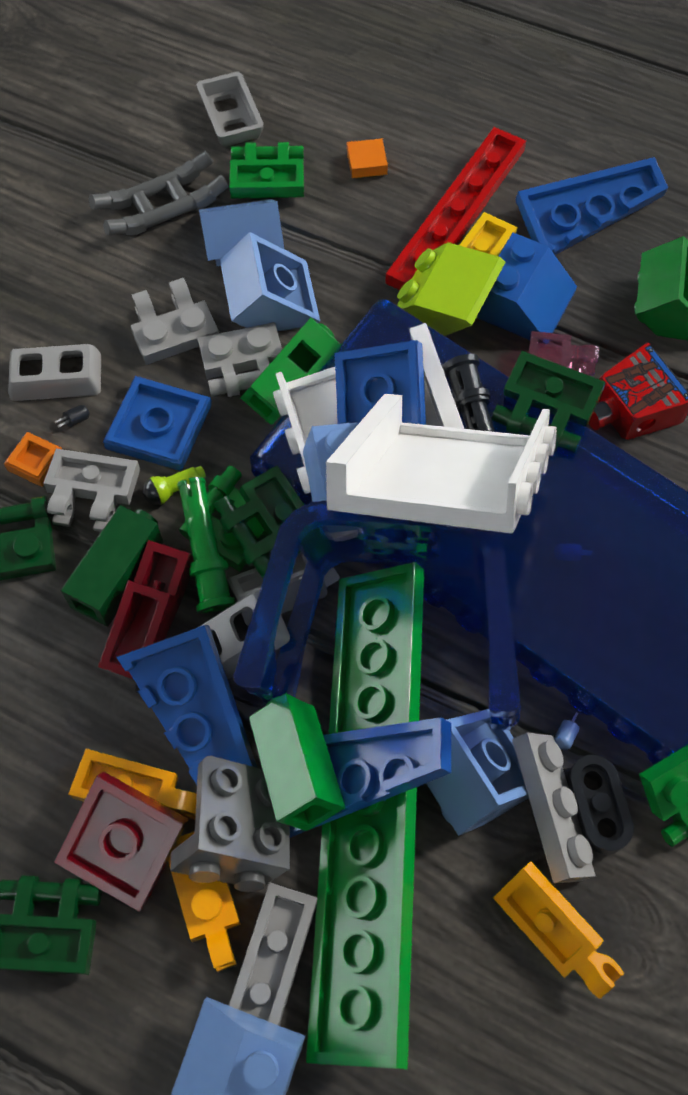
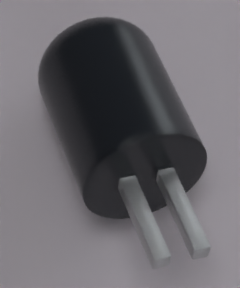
M84 405L76 406L63 412V418L56 420L55 423L64 420L58 427L65 424L68 427H72L87 420L90 415L89 410Z

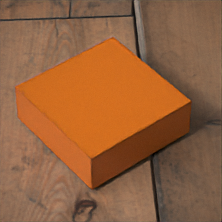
M382 138L347 142V156L352 178L388 175V163Z
M26 432L4 462L7 471L43 487L55 449L62 448Z

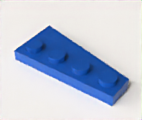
M655 157L521 190L518 191L515 201L531 240L548 246L556 255L660 199L665 195L668 186Z
M209 625L195 628L117 657L125 672L129 671L140 689L138 692L147 707L153 709L166 730L164 734L174 749H178L190 768L189 773L196 785L198 764L206 756H214L257 768Z
M440 717L323 735L346 808L315 827L450 774L452 723ZM290 826V837L305 832Z

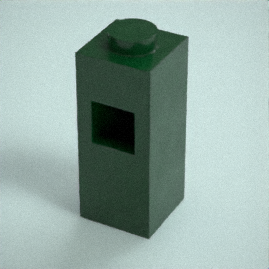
M121 505L118 507L61 589L70 608L106 627L109 626L117 614L128 580L134 582L148 540L159 544L164 543L158 522L152 515L140 509H136L133 512Z

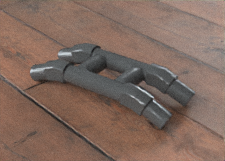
M204 150L191 161L188 160L182 166L174 168V171L128 189L123 188L118 191H108L102 194H90L89 205L92 210H122L132 206L131 204L134 203L139 211L138 214L122 217V219L105 220L103 227L106 235H138L147 231L146 229L195 209L198 211L209 206L216 200L217 196L229 188V184L222 175H219L209 184H205L198 190L191 192L190 195H187L182 186L195 180L201 175L200 173L214 163L207 151ZM168 190L174 201L154 209L147 197Z

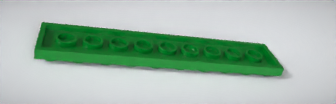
M413 562L339 579L329 734L419 721L424 568ZM417 787L322 825L306 1063L408 1069Z

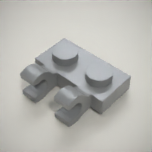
M184 278L169 282L173 293L171 297L177 310L156 316L147 290L131 295L135 303V311L140 322L132 324L131 329L146 365L199 347L197 338L219 334V330L205 300L193 303Z
M55 449L44 481L47 493H53L47 508L48 513L54 514L52 523L54 525L70 527L74 517L76 497L93 499L95 501L92 504L89 518L90 520H96L93 528L94 531L102 532L115 513L117 503L130 505L140 472L138 461Z

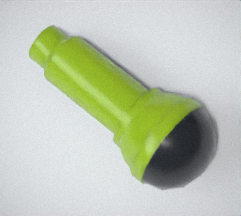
M202 466L191 467L167 478L165 476L150 477L143 485L142 492L144 498L150 504L162 505L174 492L179 491L177 483L185 479L187 484H190L189 478L206 477Z

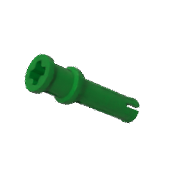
M203 477L189 478L190 484H187V481L184 479L178 482L177 486L180 491L194 560L190 564L189 574L196 581L200 601L196 605L197 613L205 614L223 611L234 605L236 599L231 597L225 573L229 569L228 562L219 555L205 487L206 481Z

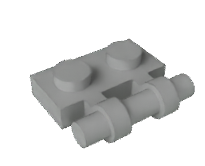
M275 322L197 338L206 378L223 376V378L208 381L211 396L226 393L228 397L240 395V390L248 389L282 351ZM253 369H258L257 371H252V372H248V373H243V374H238V375H236V373H239V372L248 371V370H253Z

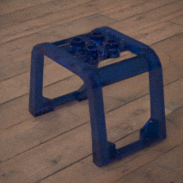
M327 500L310 502L290 514L280 526L235 669L234 680L236 684L244 688L248 693L259 697L265 703L285 693L296 698L305 646L323 580L332 567L344 562L404 565L415 562L421 567L468 571L474 573L484 583L487 594L489 621V714L491 716V729L513 730L516 728L520 718L521 706L504 543L498 532L327 510ZM326 525L358 527L357 538L363 541L345 540L335 542ZM441 533H453L469 537L472 540L473 550L441 546ZM300 549L308 562L287 626L290 640L281 647L276 662L274 642L278 622L298 550Z

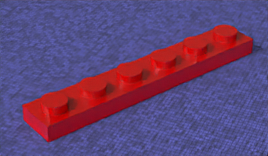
M496 127L491 130L386 273L385 284L400 290L414 276L417 270L414 265L425 250L429 248L434 250L448 242L458 245L523 154L526 140Z

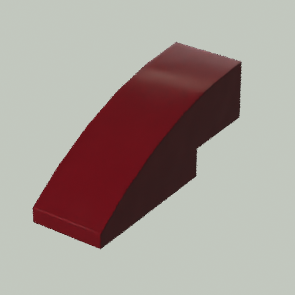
M148 540L134 582L129 580L127 582L98 665L99 668L133 679L129 671L125 672L117 657L165 639L191 578L189 568L190 564L194 562L192 554Z

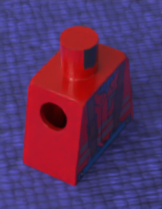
M644 344L600 377L599 380L605 381V386L590 418L589 425L593 429L598 430L611 423L619 435L627 440L679 425L684 422L688 414V390L651 344Z

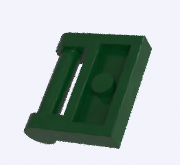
M46 496L31 498L30 503L0 508V525L35 519V527L0 533V581L56 571L51 516L47 512L48 501Z

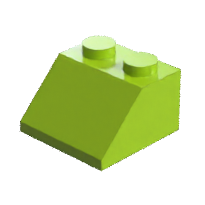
M449 242L434 250L429 248L417 259L414 265L417 270L412 279L407 281L397 295L399 302L392 314L409 329L426 323L432 341L472 326L506 262L499 256Z

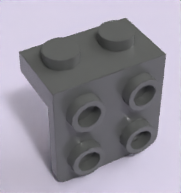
M206 756L198 764L195 833L171 852L170 871L189 875L190 880L198 883L220 881L234 884L235 889L239 891H260L265 888V885L290 869V826L276 821L263 769L214 756Z

